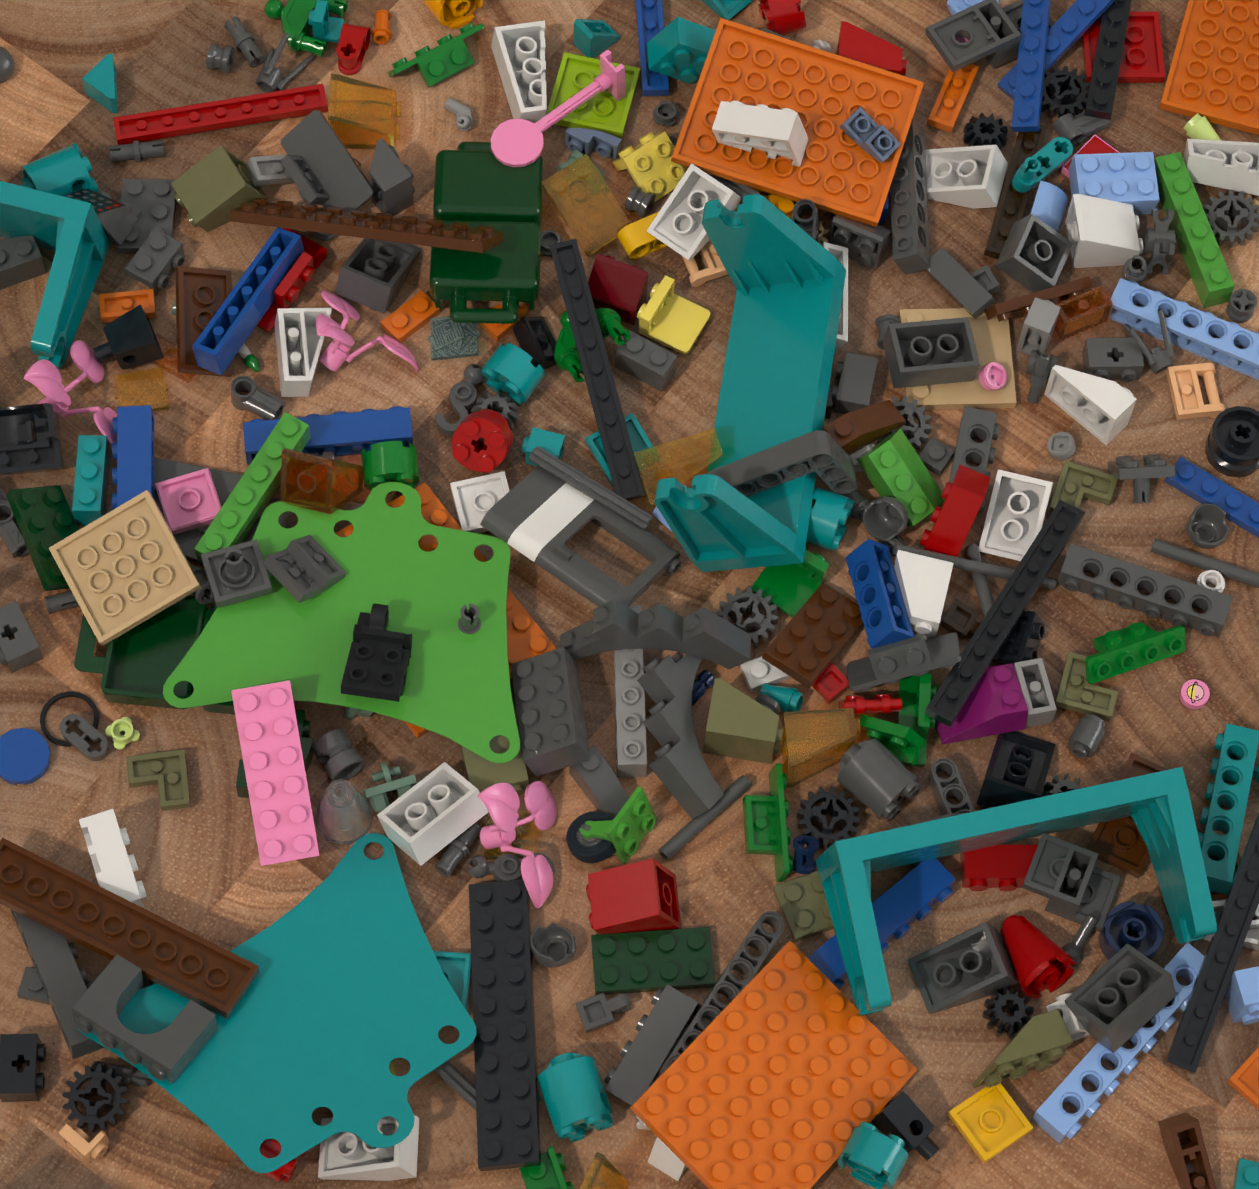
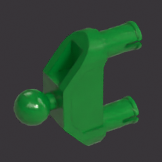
M269 0L264 7L265 14L270 19L276 20L281 18L282 31L284 34H289L287 40L289 49L296 53L303 50L323 58L328 48V42L307 36L312 27L308 23L309 13L311 9L315 10L317 0H289L286 7H284L280 0ZM324 0L328 1L329 12L341 17L345 15L348 1Z
M609 308L595 309L603 340L610 335L617 345L626 344L621 336L629 341L631 334L621 324L619 314ZM564 311L560 318L563 328L560 331L555 347V362L560 369L568 371L576 382H583L585 380L580 375L581 372L583 373L571 325L567 311Z

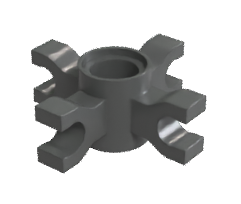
M1152 208L1151 216L1154 220V229L1145 228L1144 239L1145 253H1151V257L1147 262V274H1152V268L1155 264H1161V273L1168 274L1165 256L1166 254L1174 255L1175 230L1168 229L1169 224L1173 220V209H1167V216L1159 219V210Z

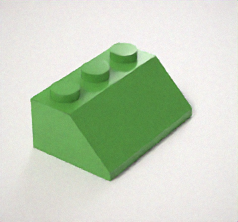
M901 428L894 431L856 459L880 497H895L904 505L908 513L907 527L914 526L934 511L936 505L939 506L944 498H941L942 491Z

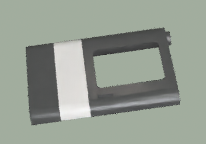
M539 466L500 499L486 513L480 524L598 607L613 599L629 607L661 575L666 576L669 573L673 575L681 565V560H679L680 553L647 530L641 529ZM591 520L652 563L630 585L623 586L570 550L565 544Z

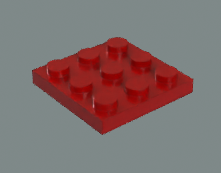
M1129 12L1117 83H1164L1165 69L1159 12ZM1102 15L1081 36L1086 76L1085 82L1089 83Z

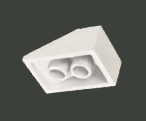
M997 145L925 149L927 199L972 209L998 206L1008 162Z
M691 164L647 229V232L690 261L710 240L702 225L705 203L719 199L728 210L735 211L743 198Z
M1055 365L1051 369L1044 393L1045 396L1106 446L1128 425L1137 400L1129 389L1121 387L1115 381Z
M998 469L979 544V551L1021 561L1043 527L1053 482Z
M414 1115V1127L409 1136L402 1142L387 1148L371 1147L357 1135L350 1132H339L320 1143L318 1178L328 1180L392 1181L417 1177L419 1118ZM385 1116L378 1121L377 1128L383 1135H392L397 1132L399 1123L394 1117ZM333 1117L323 1118L321 1126L328 1125Z

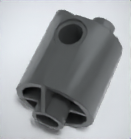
M877 738L855 743L841 758L837 781L860 803L867 805L879 820L884 818L889 821L893 820L901 811L899 805L906 798L911 800L921 789L917 784L919 777L907 770L900 759Z

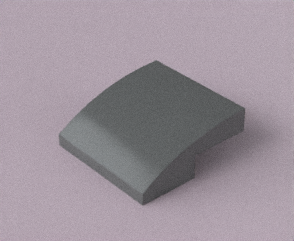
M311 535L292 540L287 549L268 555L263 562V565L299 603L327 590L347 574Z

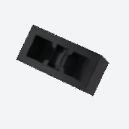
M38 1034L0 1035V1099L2 1102L39 1101V1091H44L45 1076L44 1073H40V1064L46 1060V1045L41 1043ZM22 1063H26L27 1066L24 1067L23 1072H19L18 1069L22 1068Z

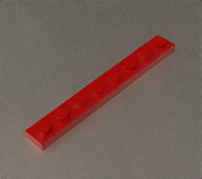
M318 84L113 117L117 144L124 145L131 144L136 140L143 142L309 115L314 110L328 112L324 85Z

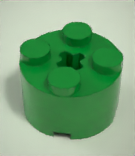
M385 441L372 444L371 450L368 452L365 451V448L361 451L365 488L372 491L379 484L386 482H401L415 488V485L420 481L417 450L414 444L410 443L409 448L403 447V441Z

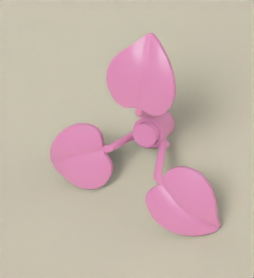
M323 289L321 291L323 299L343 315L341 325L323 313H319L316 317L317 336L334 338L319 357V360L327 368L337 372L345 360L350 363L354 357L380 343L394 354L409 362L417 373L419 370L418 365L410 350L401 342L386 334L383 337L378 336L350 354V346H353L355 342L344 329L350 317L358 321L360 315L356 308L345 299Z
M77 340L70 347L72 360L82 373L65 388L61 383L62 377L59 370L48 360H39L27 370L23 379L35 385L46 396L38 401L37 404L48 403L52 405L57 414H61L63 418L69 415L95 412L93 418L103 436H107V440L111 445L117 442V434L113 433L112 425L113 417H117V413L111 408L106 407L102 410L99 406L68 410L71 405L70 396L67 394L68 391L86 376L95 384L104 378L103 363L99 362L95 351L85 342Z
M541 781L530 783L525 790L524 799L526 808L531 814L517 821L519 818L517 811L520 807V800L516 790L508 783L493 784L478 794V797L487 807L495 823L482 827L480 831L481 843L486 849L500 847L501 852L509 851L527 856L521 860V874L535 908H540L553 887L551 866L543 855H536L534 857L532 851L509 845L515 840V827L531 822L533 819L537 828L541 831L553 826L557 817L555 798L545 783Z

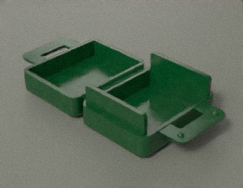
M461 142L457 150H442L437 153L433 203L434 219L443 220V224L452 225L454 222L468 223V227L471 228L489 225L493 226L496 231H503V243L483 253L431 247L430 294L436 301V308H441V300H450V319L453 322L512 324L518 320L519 302H529V310H534V301L538 299L540 294V225L542 219L543 158L541 155L535 162L525 167H510L502 164L495 158L491 151V142ZM467 301H502V309L466 308Z
M187 596L110 641L106 658L93 656L96 636L83 614L74 666L80 672L103 674L101 690L108 702L182 710L188 709L171 706L164 698L163 686L202 633L217 609L216 604L213 610L207 609L206 604H200L195 596ZM181 681L174 686L173 692L178 698L186 699L193 694L194 687L188 681ZM233 701L202 706L207 712L235 715Z

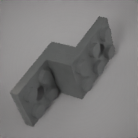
M984 0L926 27L925 34L952 72L984 57L992 68L995 69L1018 58L1021 28L1018 24L1021 23L1023 0H1019L1004 8H1001L996 0ZM1049 18L1050 29L1055 24L1051 18ZM962 36L966 37L969 41L960 43L955 38Z

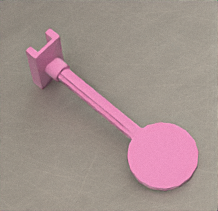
M606 50L600 55L601 74L593 80L594 82L539 121L532 123L524 119H510L501 123L493 131L490 139L491 151L495 158L502 164L510 167H525L535 162L544 148L542 132L599 92L607 90L617 101L626 96L625 66L621 63L615 68L612 65V53Z

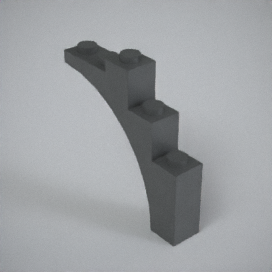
M613 599L593 609V619L560 635V648L564 647L574 660L601 652L622 649L676 651L713 661L727 669L734 668L751 660V635L705 607L682 617L660 603L637 613Z
M677 652L670 657L668 655L660 661L657 658L652 659L643 667L645 673L637 681L656 703L648 710L651 715L643 722L661 745L654 753L657 757L649 766L691 819H694L708 811L724 793L711 775L701 755L693 725L692 689L697 669L703 658Z

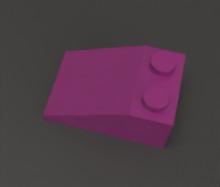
M1013 663L987 669L951 727L935 720L942 744L1026 729L1028 707Z

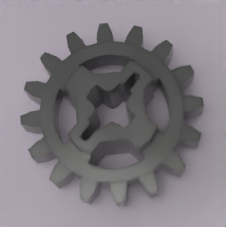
M1229 190L1227 196L1220 191L1218 199L1211 196L1209 205H1204L1205 214L1215 238L1219 239L1220 246H1222L1224 241L1228 242L1230 248L1233 247L1236 241L1242 246L1244 245V238L1251 241L1254 235L1253 232H1258L1259 214L1257 213L1259 206H1251L1253 198L1248 197L1244 199V192L1242 191L1238 196L1234 195L1233 190ZM1229 212H1231V217L1233 218V225H1231Z
M894 396L892 397V403L906 420L901 430L912 447L919 451L921 450V442H928L929 436L927 434L931 433L932 428L929 425L931 416L924 415L926 411L925 406L916 407L917 399H914L912 403H908L907 396H904L902 401L898 402ZM913 417L917 419L920 428L918 427V424L914 422ZM897 427L896 429L892 430V431L889 432V433L892 434L894 431H896L897 429H899V427ZM885 434L877 439V444L889 435Z
M748 586L746 593H742L740 588H736L735 596L727 593V602L720 601L719 608L722 611H717L716 613L728 622V616L731 617V620L736 623V627L750 634L751 642L755 648L758 647L759 639L768 642L769 636L767 633L774 634L775 626L773 624H778V616L773 615L777 612V606L770 605L772 597L762 598V590L759 589L754 594L750 586ZM759 607H761L766 614V619L764 618V615L759 613ZM752 611V618L748 617L742 624V617L746 618Z

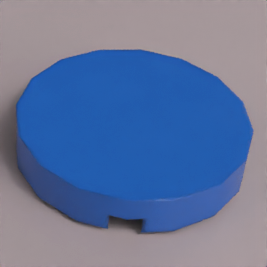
M18 728L0 736L1 779L9 784L17 785L24 783L26 785L35 782L45 774L50 764V748L41 734L32 729Z

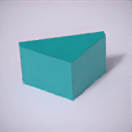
M576 19L574 22L573 44L586 57L595 58L621 38L604 20Z
M107 54L82 78L85 94L110 112L118 113L116 67L113 54Z

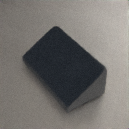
M543 316L521 317L513 327V332L521 349L533 358L531 364L535 368L540 364L543 369L557 365L554 357L556 342Z

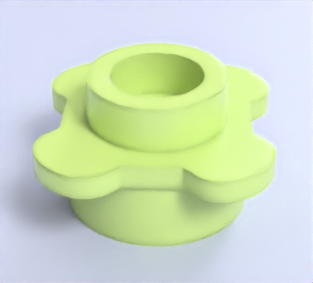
M123 717L114 721L105 730L106 735L112 738L114 741L113 745L118 750L124 749L126 744L131 741L136 742L140 738L139 731L133 728L132 720L129 717ZM124 731L125 735H120V732Z

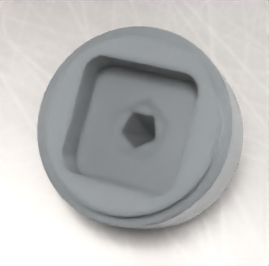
M1057 432L1049 438L1047 449L1052 458L1066 460L1074 454L1076 443L1069 433Z

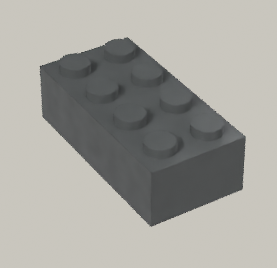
M561 647L511 664L523 762L537 777L590 760L578 667L568 651Z

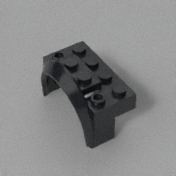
M43 403L0 408V476L64 470L59 416L52 405ZM32 421L34 422L35 440L33 438Z

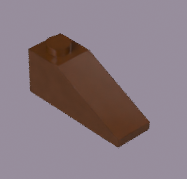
M887 400L846 413L824 426L823 431L828 432L847 455L850 456L901 426L906 420L893 403Z
M1185 1112L1158 1121L1165 1151L1180 1188L1216 1189L1198 1119Z

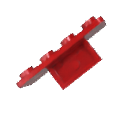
M283 228V229H285V230H288V231H290V232H293V233H295V234H298V233L292 231L291 229ZM302 235L300 236L305 252L301 254L274 291V302L257 324V327L266 332L272 331L275 327L277 309L289 308L297 300L300 292L312 280L315 272L327 257L326 248Z

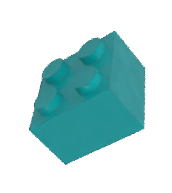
M676 17L647 42L649 70L685 83H694L700 78L716 30Z

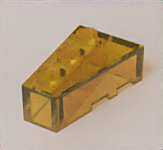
M714 427L634 452L650 507L655 504L656 488L660 479L676 478L683 484L723 455Z

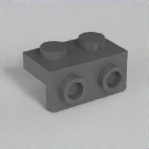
M154 229L126 266V275L147 285L149 289H153L156 296L160 289L164 290L170 281V276L175 269L184 263L185 255L182 243Z

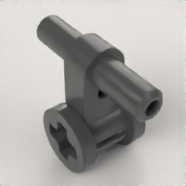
M1031 351L1025 373L1031 375L1028 402L1032 404L1038 402L1041 389L1045 387L1051 369L1057 364L1058 356L1053 355L1051 358L1048 354L1042 353L1039 355L1037 351Z

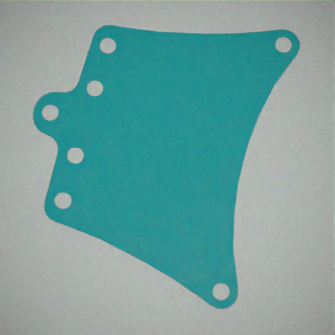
M369 833L360 837L331 874L297 906L262 932L230 950V952L258 965L259 973L228 1019L209 1010L216 1015L217 1030L173 1084L165 1079L159 1080L150 1074L148 1068L140 1063L137 1065L131 1063L116 1048H107L92 1033L86 1034L80 1031L84 1036L127 1061L164 1088L207 1124L248 1168L258 1173H269L280 1168L339 1132L353 1133L369 1146L376 1148L392 1147L402 1142L412 1131L415 1120L412 1109L407 1101L409 1088L416 1081L467 1048L474 1041L477 1034L474 1021L444 975L421 927L402 876L394 845L389 838L378 833ZM371 842L381 844L384 848L383 855L373 860L367 858L364 854V848L367 844ZM154 984L137 991L123 1008L119 1020L132 1032L139 1034L156 1033L168 1027L190 1000L159 984ZM444 1026H454L459 1031L458 1040L452 1044L443 1043L438 1037L440 1029ZM395 1058H404L409 1062L410 1070L404 1076H395L389 1070L390 1062ZM327 1107L332 1111L333 1119L328 1125L319 1126L313 1122L312 1113L316 1108ZM385 1116H391L398 1121L399 1128L396 1133L386 1136L378 1131V1121ZM267 1139L277 1140L281 1145L280 1154L274 1158L264 1157L260 1153L261 1143Z

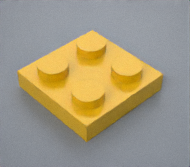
M1001 1083L991 1088L984 1087L948 1112L949 1118L983 1164L1033 1130L1031 1123Z

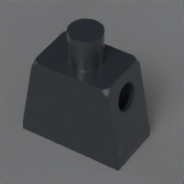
M141 305L136 306L107 324L103 330L108 342L94 348L100 363L115 358L123 370L164 358L151 322Z
M904 1091L894 1096L871 1121L885 1136L888 1137L889 1134H893L901 1138L905 1142L903 1148L907 1153L916 1149L926 1161L940 1149L928 1136L935 1129L934 1125Z

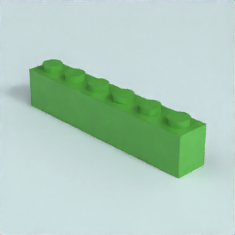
M1180 152L1155 157L1159 199L1166 216L1167 209H1173L1174 211L1170 226L1172 230H1175V239L1203 308L1228 303L1235 285Z
M284 412L194 548L198 561L202 563L201 554L243 542L310 440L311 435L308 424Z

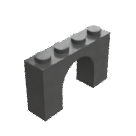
M117 954L72 1007L74 1024L83 1033L88 1034L90 1032L97 1036L100 1042L107 1048H116L121 1051L131 1063L136 1065L140 1063L148 1068L150 1074L159 1080L165 1079L173 1084L217 1030L216 1015L190 1000L165 1029L152 1034H139L130 1031L120 1022L119 1017L123 1008L144 984L142 969Z

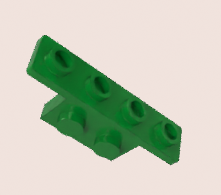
M472 22L459 29L460 35L452 38L451 34L437 40L439 46L431 50L429 46H426L414 52L416 58L407 61L405 57L393 63L394 69L387 72L389 77L416 64L427 87H430L474 64L475 62L463 39L483 29L484 26L482 23L474 26Z
M1136 622L1130 624L1129 627L1117 631H1109L1103 636L1094 638V649L1100 653L1085 658L1086 681L1094 684L1185 652V628L1178 625L1161 632H1156L1144 623Z
M929 672L922 676L912 675L901 678L899 681V698L902 699V709L898 711V724L910 727L925 740L913 765L924 767L926 764L927 735L929 728H934L935 719L925 714L927 706L936 694V685L931 684L932 674H929Z
M778 763L769 772L770 796L745 795L742 801L746 854L774 855L776 882H783L788 874L792 872L793 858L788 854L791 831L790 828L786 827V818L789 813V803L784 799L787 776L782 772V764Z

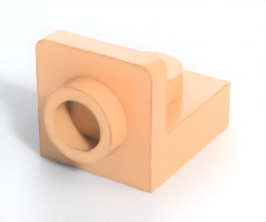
M66 1124L58 1132L61 1141L87 1165L93 1159L95 1161L100 1159L108 1149L107 1144L109 1140L107 1134L103 1131H100L90 1143H88L90 1141L88 1135L79 1127L73 1130Z

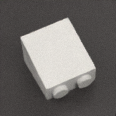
M1073 194L1065 221L1068 240L1073 243L1070 250L1072 268L1122 266L1128 259L1143 253V240L1138 238L1137 233L1139 231V217L1134 215L1133 205L1082 194Z
M898 550L894 568L913 635L916 637L924 634L925 640L935 638L954 563Z

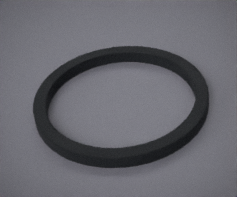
M69 691L57 694L48 700L40 715V725L46 738L52 743L64 747H72V745L67 741L54 738L45 727V715L53 703L66 697L80 698L86 701L93 709L94 722L92 726L97 729L99 723V714L94 702L82 693Z

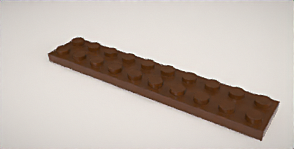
M253 198V203H241L240 207L230 211V221L478 253H483L503 243V231H496L493 226L489 225L471 228L468 227V223L454 222L452 225L443 224V220L428 219L427 222L418 221V217L403 216L401 219L393 218V215L390 213H377L374 216L368 215V211L352 210L351 213L343 212L341 207L318 209L316 204H302V207L293 206L292 201L269 203L267 198Z
M4 838L0 840L1 905L110 960H113L118 954L141 968L142 975L147 979L196 1002L226 1019L229 1018L259 973L258 965Z

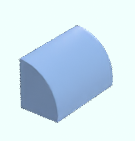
M1040 180L1031 214L1059 233L1068 198L1059 187Z

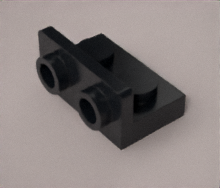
M1024 611L1006 639V642L994 658L993 664L1006 665L1013 663L1014 665L1016 662L1038 659L1037 650L1040 640L1045 636V625L1037 612Z

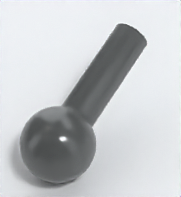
M1087 914L1073 941L1062 947L1073 958L1076 966L1083 959L1082 947L1098 921L1091 914Z

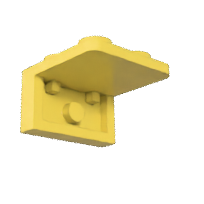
M652 131L639 139V145L634 148L632 145L618 152L619 158L612 162L617 171L627 169L636 185L643 192L656 194L654 202L674 190L688 170L686 166L671 162L675 147L665 131L658 134H653Z
M665 275L660 284L656 283L650 293L651 299L648 304L643 303L638 311L639 333L681 354H688L710 319V311L674 294L675 279Z

